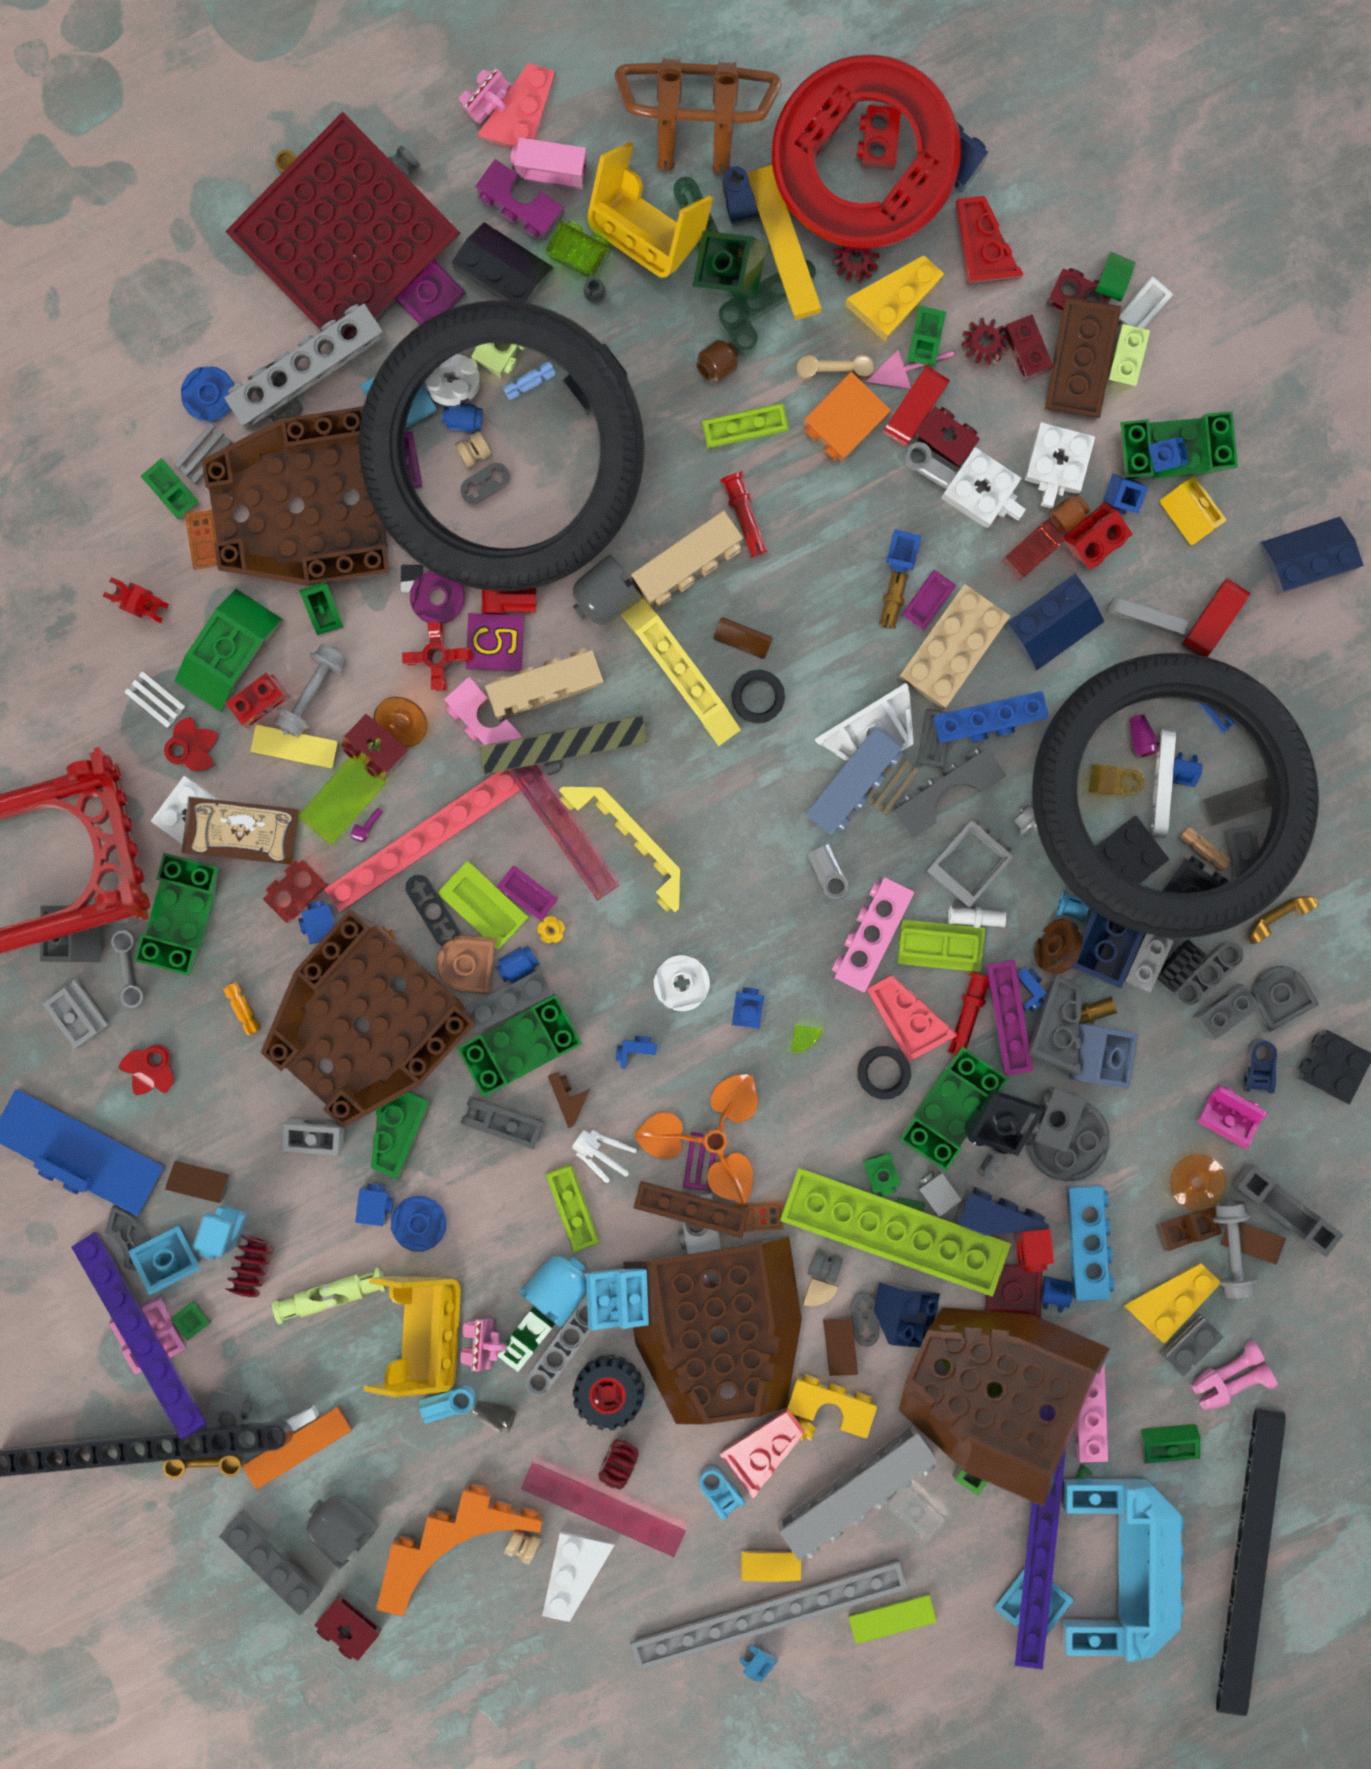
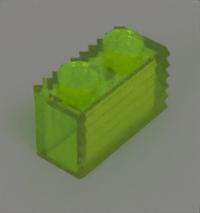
M560 221L545 249L546 256L588 278L596 277L597 279L610 254V246L607 245L608 241L597 234H593L592 237L582 232L583 228L575 222L568 221L566 224Z

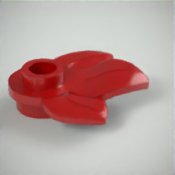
M192 717L184 718L174 726L173 738L169 739L165 744V757L169 762L177 765L184 764L192 771L210 769L214 766V762L207 752L215 745L218 734L209 729H196ZM180 745L183 747V754L176 756L174 749Z
M151 1045L145 1051H131L120 1062L119 1069L121 1071L133 1073L132 1088L134 1095L148 1093L154 1087L166 1094L173 1084V1073L169 1067L171 1056L168 1049L162 1045ZM155 1053L160 1054L162 1057L159 1064L154 1063L152 1060Z

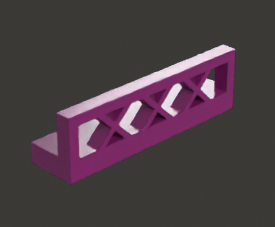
M1015 960L986 964L1004 1075L1032 1072L1031 1056L1026 1054L1029 1042Z

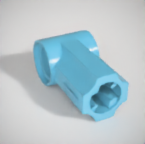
M460 1385L456 1389L419 1399V1410L426 1424L469 1412L476 1403L477 1396L472 1387ZM456 1394H466L469 1398V1405H459L456 1401Z

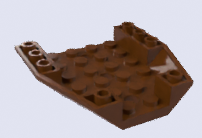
M364 406L280 419L201 460L205 487L210 493L217 539L214 547L219 571L305 586L325 581L328 583L389 573V554L385 527L370 501L360 465L359 431ZM350 490H355L359 493V501L354 505H348L344 501L345 494ZM294 499H301L304 502V509L298 514L292 513L289 509L290 502ZM240 507H245L249 510V517L244 522H238L234 517L235 511Z
M349 909L294 971L260 1053L280 1071L287 1068L326 1104L323 1110L344 1128L420 1086L476 1023L461 1001L378 925ZM395 976H400L406 981L404 991H396L393 988L392 980ZM363 1017L368 1020L370 1027L367 1032H360L356 1028L355 1022L357 1018ZM322 1058L331 1060L333 1063L332 1072L325 1073L320 1069L319 1062Z
M789 1236L761 1240L762 1243L684 1255L623 1261L624 1269L647 1270L649 1325L633 1327L635 1344L676 1424L706 1425L758 1417L787 1407L802 1321ZM705 1273H716L719 1277L718 1284L714 1287L705 1286L702 1282ZM722 1328L727 1332V1339L723 1343H715L711 1339V1333L714 1329ZM725 1384H731L736 1389V1393L731 1399H724L719 1394L720 1388Z
M943 1307L927 1330L906 1379L899 1411L965 1472L1044 1507L1055 1482L1053 1479L1096 1374H1100L1110 1348L1032 1314ZM940 1360H948L951 1364V1370L947 1375L941 1376L936 1372V1364ZM998 1382L1003 1387V1393L999 1398L994 1399L988 1395V1387L990 1384ZM1046 1405L1053 1406L1056 1410L1055 1418L1049 1422L1043 1421L1040 1417V1411Z

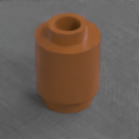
M1078 494L1073 497L1069 496L1048 513L1049 520L1047 522L1055 533L1061 532L1066 535L1087 517L1086 515L1090 512V508Z

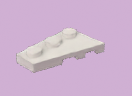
M560 1531L542 1616L570 1622L615 1543Z

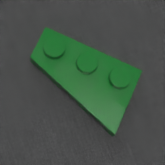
M407 1092L376 1110L377 1121L373 1140L372 1169L395 1179L400 1178L431 1101Z

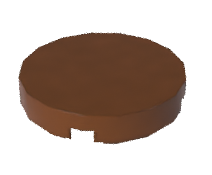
M1058 919L1044 928L1043 932L1045 934L1042 939L1038 938L1035 947L1037 965L1044 971L1054 975L1062 974L1072 967L1078 959L1083 940L1081 930L1075 923L1065 919Z

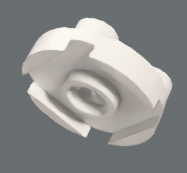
M460 354L452 356L436 368L425 380V389H427L434 401L447 406L459 405L462 400L468 397L469 400L472 399L480 387V374L476 361ZM455 376L459 380H453L452 383H448L447 377Z
M678 955L665 960L658 968L654 978V990L658 999L666 1007L676 1011H689L699 1006L706 998L710 987L709 975L705 967L697 959L685 955ZM683 975L684 979L690 980V984L686 985V991L681 992L679 987H674L673 982L678 981L677 976Z

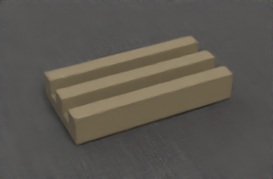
M903 758L898 761L902 766L878 799L874 800L872 796L880 785L877 789L872 787L866 795L868 797L867 802L885 815L888 814L919 771L918 768ZM888 765L883 774L887 777L894 767ZM906 769L911 771L886 807L881 805Z

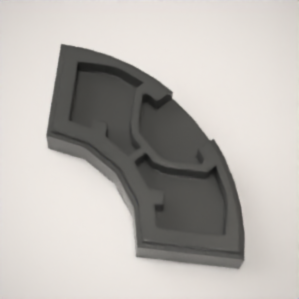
M113 1205L105 1233L114 1237L122 1246L125 1256L124 1268L137 1271L128 1251L151 1240V1237L137 1217Z

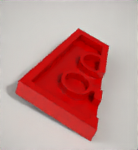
M977 196L957 199L955 203L967 283L1006 280L1024 276L1020 266H1017L1012 256L1013 252L1009 244H1006L999 230L1000 225L986 197Z

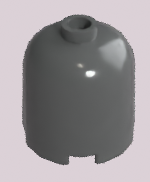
M611 554L579 578L573 586V597L576 601L573 608L582 620L588 617L593 623L599 625L607 624L643 599L630 579L626 581L622 579L621 576L624 575V572Z
M333 1496L325 1502L319 1499L308 1511L311 1514L306 1526L308 1537L338 1569L346 1565L350 1561L348 1557L353 1551L359 1552L374 1535L375 1530L378 1529V1526L343 1496Z

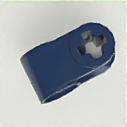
M739 166L728 168L724 173L722 185L731 224L758 218L755 197L751 191L746 171ZM732 175H736L737 179H742L739 187H735L733 183H728L731 181Z
M1255 1039L1248 1045L1243 1078L1245 1092H1250L1251 1089L1266 1090L1269 1094L1274 1093L1276 1087L1277 1049L1271 1042L1264 1039ZM1261 1045H1266L1268 1055L1266 1058L1259 1060L1256 1056V1051Z

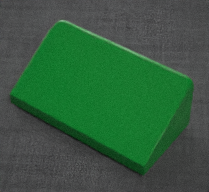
M1196 1424L1145 1428L1141 1430L1144 1464L1200 1459V1434Z

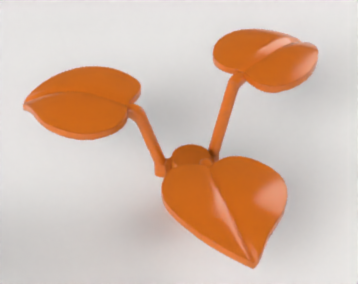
M740 1074L731 1076L714 1088L710 1104L713 1110L722 1113L718 1128L706 1131L703 1137L681 1135L683 1131L682 1122L678 1117L669 1112L654 1114L635 1131L634 1137L641 1148L661 1159H670L678 1156L682 1151L681 1140L703 1143L708 1151L718 1153L721 1160L713 1163L708 1170L707 1182L711 1190L722 1198L740 1204L747 1202L753 1186L752 1166L744 1155L737 1152L731 1153L725 1159L723 1150L727 1145V1138L722 1132L726 1117L733 1122L741 1123L749 1120L754 1115L758 1105V1097L752 1075Z

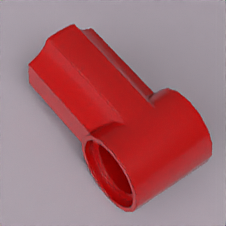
M536 588L519 591L482 590L481 614H506V612L536 613Z

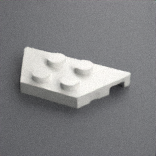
M908 683L901 685L817 737L815 741L834 752L843 760L848 761L878 724L904 745L900 752L914 744Z

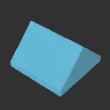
M179 1226L128 1251L149 1295L201 1269Z

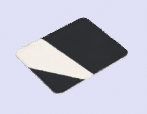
M401 565L402 593H410L414 581L423 574V565Z

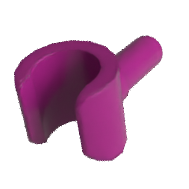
M377 808L364 827L355 824L350 834L351 839L358 842L366 841L372 825L383 811Z

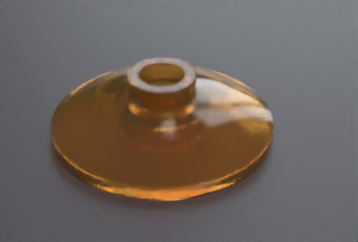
M389 697L381 701L375 709L374 721L406 748L419 744L425 737L428 728L427 719L422 709L413 701L404 697Z
M1198 1154L1190 1155L1179 1161L1170 1177V1188L1174 1198L1185 1208L1194 1211L1207 1210L1218 1204L1224 1196L1227 1185L1226 1175L1221 1165L1211 1157ZM1194 1177H1200V1186L1194 1187L1192 1185Z

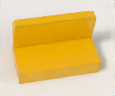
M1195 475L1160 500L1161 505L1190 545H1194L1227 521Z

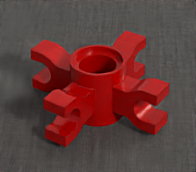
M110 578L109 582L115 584L116 591L113 594L104 592L102 597L120 605V609L140 618L145 615L161 623L163 618L156 615V609L159 606L167 609L168 603L154 596L153 592L131 582L127 586L118 579Z
M428 622L430 644L426 645L422 652H403L402 664H407V666L425 664L431 668V690L447 691L445 670L451 666L452 662L473 661L472 649L467 647L449 649L444 646V624ZM441 650L443 654L442 660L434 664L433 654L435 651Z

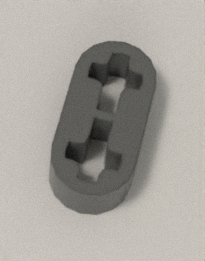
M493 463L467 478L461 485L463 499L470 504H478L502 490L510 481L508 469L501 463ZM496 469L498 472L503 471L505 473L502 475V482L498 483L496 480H493L487 484L486 481L493 477V470ZM484 483L485 486L478 490V497L466 495L469 492L468 486L470 484L477 487Z
M860 1292L853 1296L851 1300L853 1333L858 1344L869 1347L874 1345L879 1339L878 1319L874 1312L875 1299L867 1292ZM861 1298H865L868 1303H871V1307H867V1317H862L861 1309L856 1308V1304L860 1303ZM868 1321L869 1330L874 1331V1334L870 1335L868 1341H865L863 1336L858 1334L863 1331V1322Z

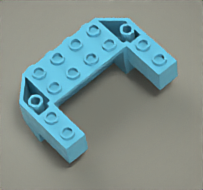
M1063 1479L1062 1507L1067 1514H1118V1619H1062V1648L1066 1656H1124L1126 1661L1151 1658L1181 1629V1617L1184 1614L1183 1601L1181 1600V1589L1184 1587L1183 1572H1181V1561L1184 1559L1183 1544H1181V1533L1184 1531L1183 1516L1147 1479Z

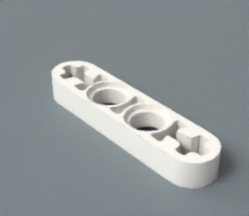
M1160 728L1158 734V741L1160 742L1158 745L1159 752H1157L1151 835L1152 837L1166 838L1169 827L1176 731L1175 729Z

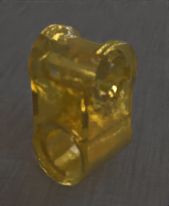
M1091 764L1089 793L1129 796L1139 793L1144 788L1145 779L1138 770ZM1130 775L1133 781H1137V785L1131 787V790H1129L1128 784H1124V780L1128 779Z

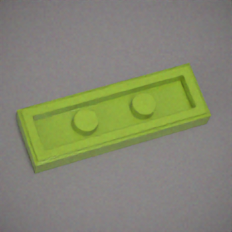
M783 403L702 420L707 449L789 431Z
M572 1164L545 1173L573 1253L600 1244Z
M929 1593L848 1615L855 1644L937 1623Z

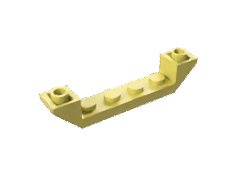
M644 598L621 614L634 634L639 637L700 719L702 725L718 747L741 731L724 703Z
M562 787L559 791L563 796L559 800L570 811L576 808L580 812L596 797L598 801L595 805L606 816L611 813L618 820L614 825L625 836L630 833L637 840L633 845L644 856L649 853L656 860L653 866L663 876L667 873L671 876L656 891L659 895L656 899L658 904L666 912L670 909L674 912L679 910L680 868L603 788Z

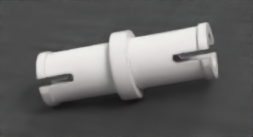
M950 906L948 922L949 924L973 925V928H980L981 925L1004 928L1006 925V910L982 909L981 906H974V908Z

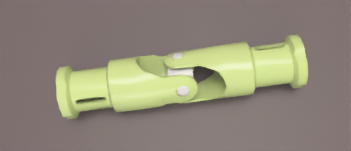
M380 1267L375 1268L373 1272L361 1276L357 1274L351 1275L332 1283L295 1293L292 1298L279 1302L277 1300L272 1301V1310L277 1324H283L284 1320L296 1316L306 1317L338 1305L362 1299L365 1294L378 1290L381 1292L386 1291V1286L369 1283L370 1278L383 1277ZM320 1296H322L323 1301H316Z

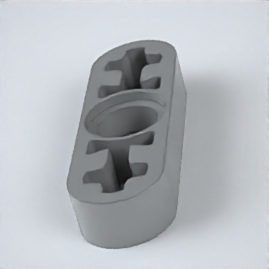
M1113 597L1108 610L1109 613L1181 637L1186 636L1189 622L1184 619L1120 598Z

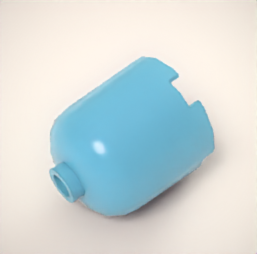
M562 1256L550 1257L518 1293L561 1328L587 1294L586 1275L582 1272L585 1267L574 1257L570 1260Z

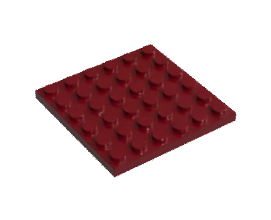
M343 111L225 231L320 330L329 321L335 320L337 322L345 316L344 312L356 304L359 306L365 304L376 320L461 234ZM348 327L344 331V339L351 340L357 335L356 327Z

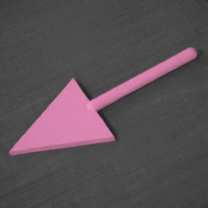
M898 349L866 382L911 389L906 371L924 366L925 364L912 363L904 366ZM955 351L937 355L936 362L954 356Z

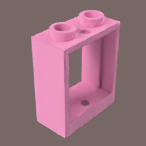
M520 137L518 146H512L510 162L512 163V170H516L519 180L583 190L588 163L586 148Z

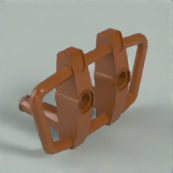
M663 57L662 63H629L621 65L614 74L625 109L633 115L658 119L657 168L664 171L665 161H667V171L675 167L674 154L677 120L714 122L712 170L719 174L720 164H723L722 174H724L730 168L733 123H750L764 120L782 87V81L777 74L769 71L739 68L736 66V61L734 63L719 61L718 65L681 63L680 58L675 60ZM657 74L658 107L635 103L626 76ZM682 74L714 76L712 99L714 110L679 108L682 100ZM739 79L770 84L757 110L735 112V107L738 103Z

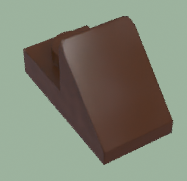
M557 1071L548 1075V1079L568 1128H571L577 1121L590 1089L569 1097L568 1092L572 1088L567 1075L561 1076L560 1072Z

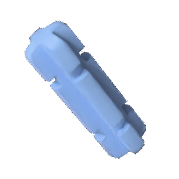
M545 362L539 366L538 370L533 369L517 378L515 383L511 381L504 385L503 390L508 399L513 400L520 396V392L525 393L543 383V379L548 380L554 377L556 374L550 362Z

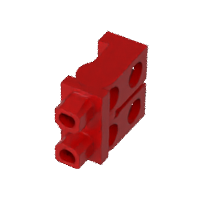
M264 673L225 703L240 724L248 729L267 715L265 709L269 712L273 711L288 700L290 696L275 675Z

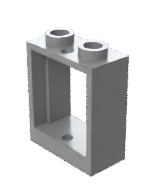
M972 820L968 821L925 871L966 908L971 907L1014 857L1009 853L1012 850L1011 847L1000 838L995 841L989 836L988 833L991 830L979 820L976 823ZM969 832L973 833L1001 858L971 893L939 867Z

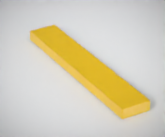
M772 165L746 172L751 191L755 197L758 214L794 320L822 313L821 305L787 206L778 190Z

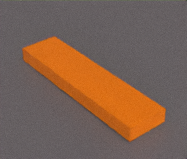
M336 1406L293 1433V1437L287 1445L277 1450L262 1452L243 1464L242 1468L257 1490L348 1434L353 1428L340 1407Z

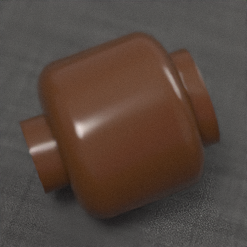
M716 340L698 353L697 369L704 379L720 382L737 369L738 351L731 343L726 344L724 341Z

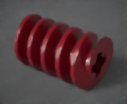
M242 1234L241 1238L248 1243L247 1245H238V1249L244 1252V1255L234 1257L241 1264L240 1266L231 1267V1270L237 1274V1277H228L227 1280L234 1286L233 1288L225 1289L244 1297H259L260 1291L255 1287L262 1286L264 1281L258 1276H265L267 1274V1270L261 1265L270 1264L271 1260L266 1255L273 1254L274 1249L266 1240Z

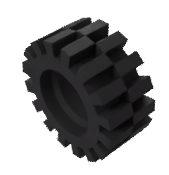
M1187 939L1165 961L1157 980L1169 990L1175 992L1197 970L1199 964L1202 963L1206 956L1205 953Z

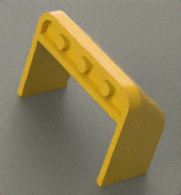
M627 142L600 155L587 214L588 224L596 234L658 277L664 278L673 274L702 239L703 231L706 230L713 197L709 195L681 209L678 221H674L641 198L643 190L642 181L638 174L629 168L634 144Z
M387 1276L370 1278V1284L389 1287V1295L394 1303L404 1304L401 1359L393 1360L387 1365L384 1383L364 1385L363 1391L391 1397L449 1391L456 1380L461 1295L459 1283L454 1279L437 1277Z

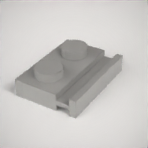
M77 980L72 981L42 1003L74 1049H77L102 1029L109 1026V1023Z

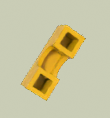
M804 1374L803 1378L795 1377L786 1409L788 1408L794 1415L813 1421L820 1406L826 1403L835 1404L842 1410L839 1423L840 1430L867 1439L877 1409V1404L872 1401V1396L862 1392H857L856 1395L845 1392V1387L835 1383H830L829 1387L819 1384L820 1379Z

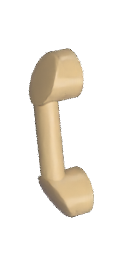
M806 355L799 359L796 366L798 376L804 380L814 378L818 372L852 371L858 379H867L874 371V363L866 355H859L854 360H817L812 355Z

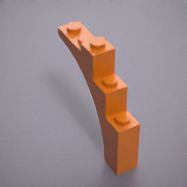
M472 1483L470 1487L464 1486L456 1518L451 1517L452 1514L450 1512L435 1510V1513L429 1512L421 1544H417L416 1539L407 1536H400V1539L394 1538L376 1610L404 1616L412 1592L423 1574L439 1557L451 1548L474 1536L493 1531L525 1530L540 1533L544 1516L538 1515L539 1511L531 1508H522V1511L512 1509L511 1504L502 1501H495V1504L489 1503L492 1492L486 1491L487 1487Z

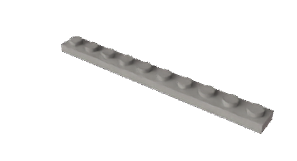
M899 1560L630 1641L637 1669L640 1671L907 1590Z

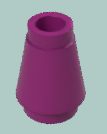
M1145 714L1130 718L1133 752H1136L1137 757L1143 758L1159 752L1158 745L1160 742Z

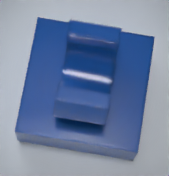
M1179 752L1174 760L1172 783L1195 787L1202 774L1203 764L1197 763V755H1193L1191 761L1182 760L1183 754Z
M1045 1277L1042 1284L1043 1309L1047 1310L1048 1304L1057 1305L1059 1313L1064 1310V1307L1070 1308L1072 1302V1282Z

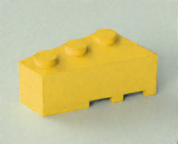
M923 255L846 298L845 306L883 341L887 342L941 283L944 273Z

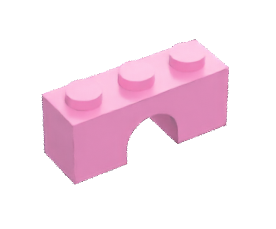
M470 677L444 699L449 704L445 707L446 711L455 721L459 717L464 721L467 726L463 730L473 741L479 738L485 745L522 737L507 719L494 728H487L481 725L479 711L489 699Z

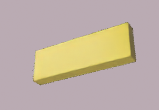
M256 725L250 752L333 769L339 742L301 734L297 738L291 734L283 735L280 729Z

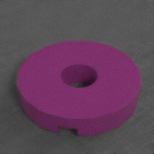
M429 570L414 581L410 589V603L414 613L422 621L447 624L454 621L461 614L465 605V591L463 585L450 581ZM434 590H442L445 593V600L440 605H435L430 601V594Z

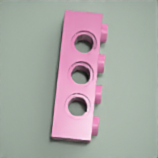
M885 877L882 878L881 882L877 880L874 882L869 892V895L873 898L868 907L863 905L856 919L860 924L856 932L850 931L844 943L848 947L844 957L838 955L831 969L836 972L833 978L865 993L914 894L913 891ZM882 900L887 901L891 905V912L886 917H882L876 912V906ZM870 925L875 926L879 931V936L874 942L867 941L863 934L865 928ZM855 951H862L866 955V963L861 967H856L851 962V956Z
M1104 1364L1100 1374H1096L1074 1427L1075 1457L1079 1462H1108Z

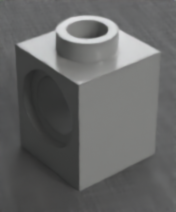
M931 1171L919 1180L921 1185L917 1188L939 1217L962 1201L940 1171L936 1174L934 1171Z

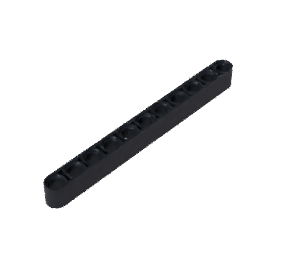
M1255 1408L1253 1413L1216 1695L1217 1713L1246 1716L1249 1709L1285 1432L1286 1415L1284 1411Z
M269 1421L201 1428L184 1440L180 1439L176 1431L6 1447L0 1450V1456L7 1459L8 1466L5 1469L0 1465V1477L272 1451L287 1445L293 1437V1430L289 1423L285 1421ZM273 1428L282 1432V1442H277L273 1439ZM246 1431L254 1435V1445H250L245 1441L244 1434ZM218 1434H222L227 1438L226 1447H221L217 1443ZM191 1437L198 1439L200 1443L199 1450H195L190 1446L189 1441ZM164 1439L172 1444L171 1453L163 1449L162 1442ZM136 1442L144 1446V1455H139L136 1452ZM109 1445H112L116 1448V1458H113L108 1454ZM81 1448L89 1451L90 1458L88 1461L81 1457ZM55 1450L59 1451L62 1455L61 1463L54 1460L53 1453ZM27 1453L34 1456V1466L28 1464L26 1460Z

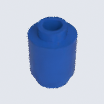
M466 403L455 406L449 405V407L443 408L442 423L447 424V430L474 433V430L481 431L483 408H476L475 404Z
M527 945L524 948L520 946L498 959L500 965L496 969L504 982L509 979L511 983H514L535 971L534 967L539 965Z

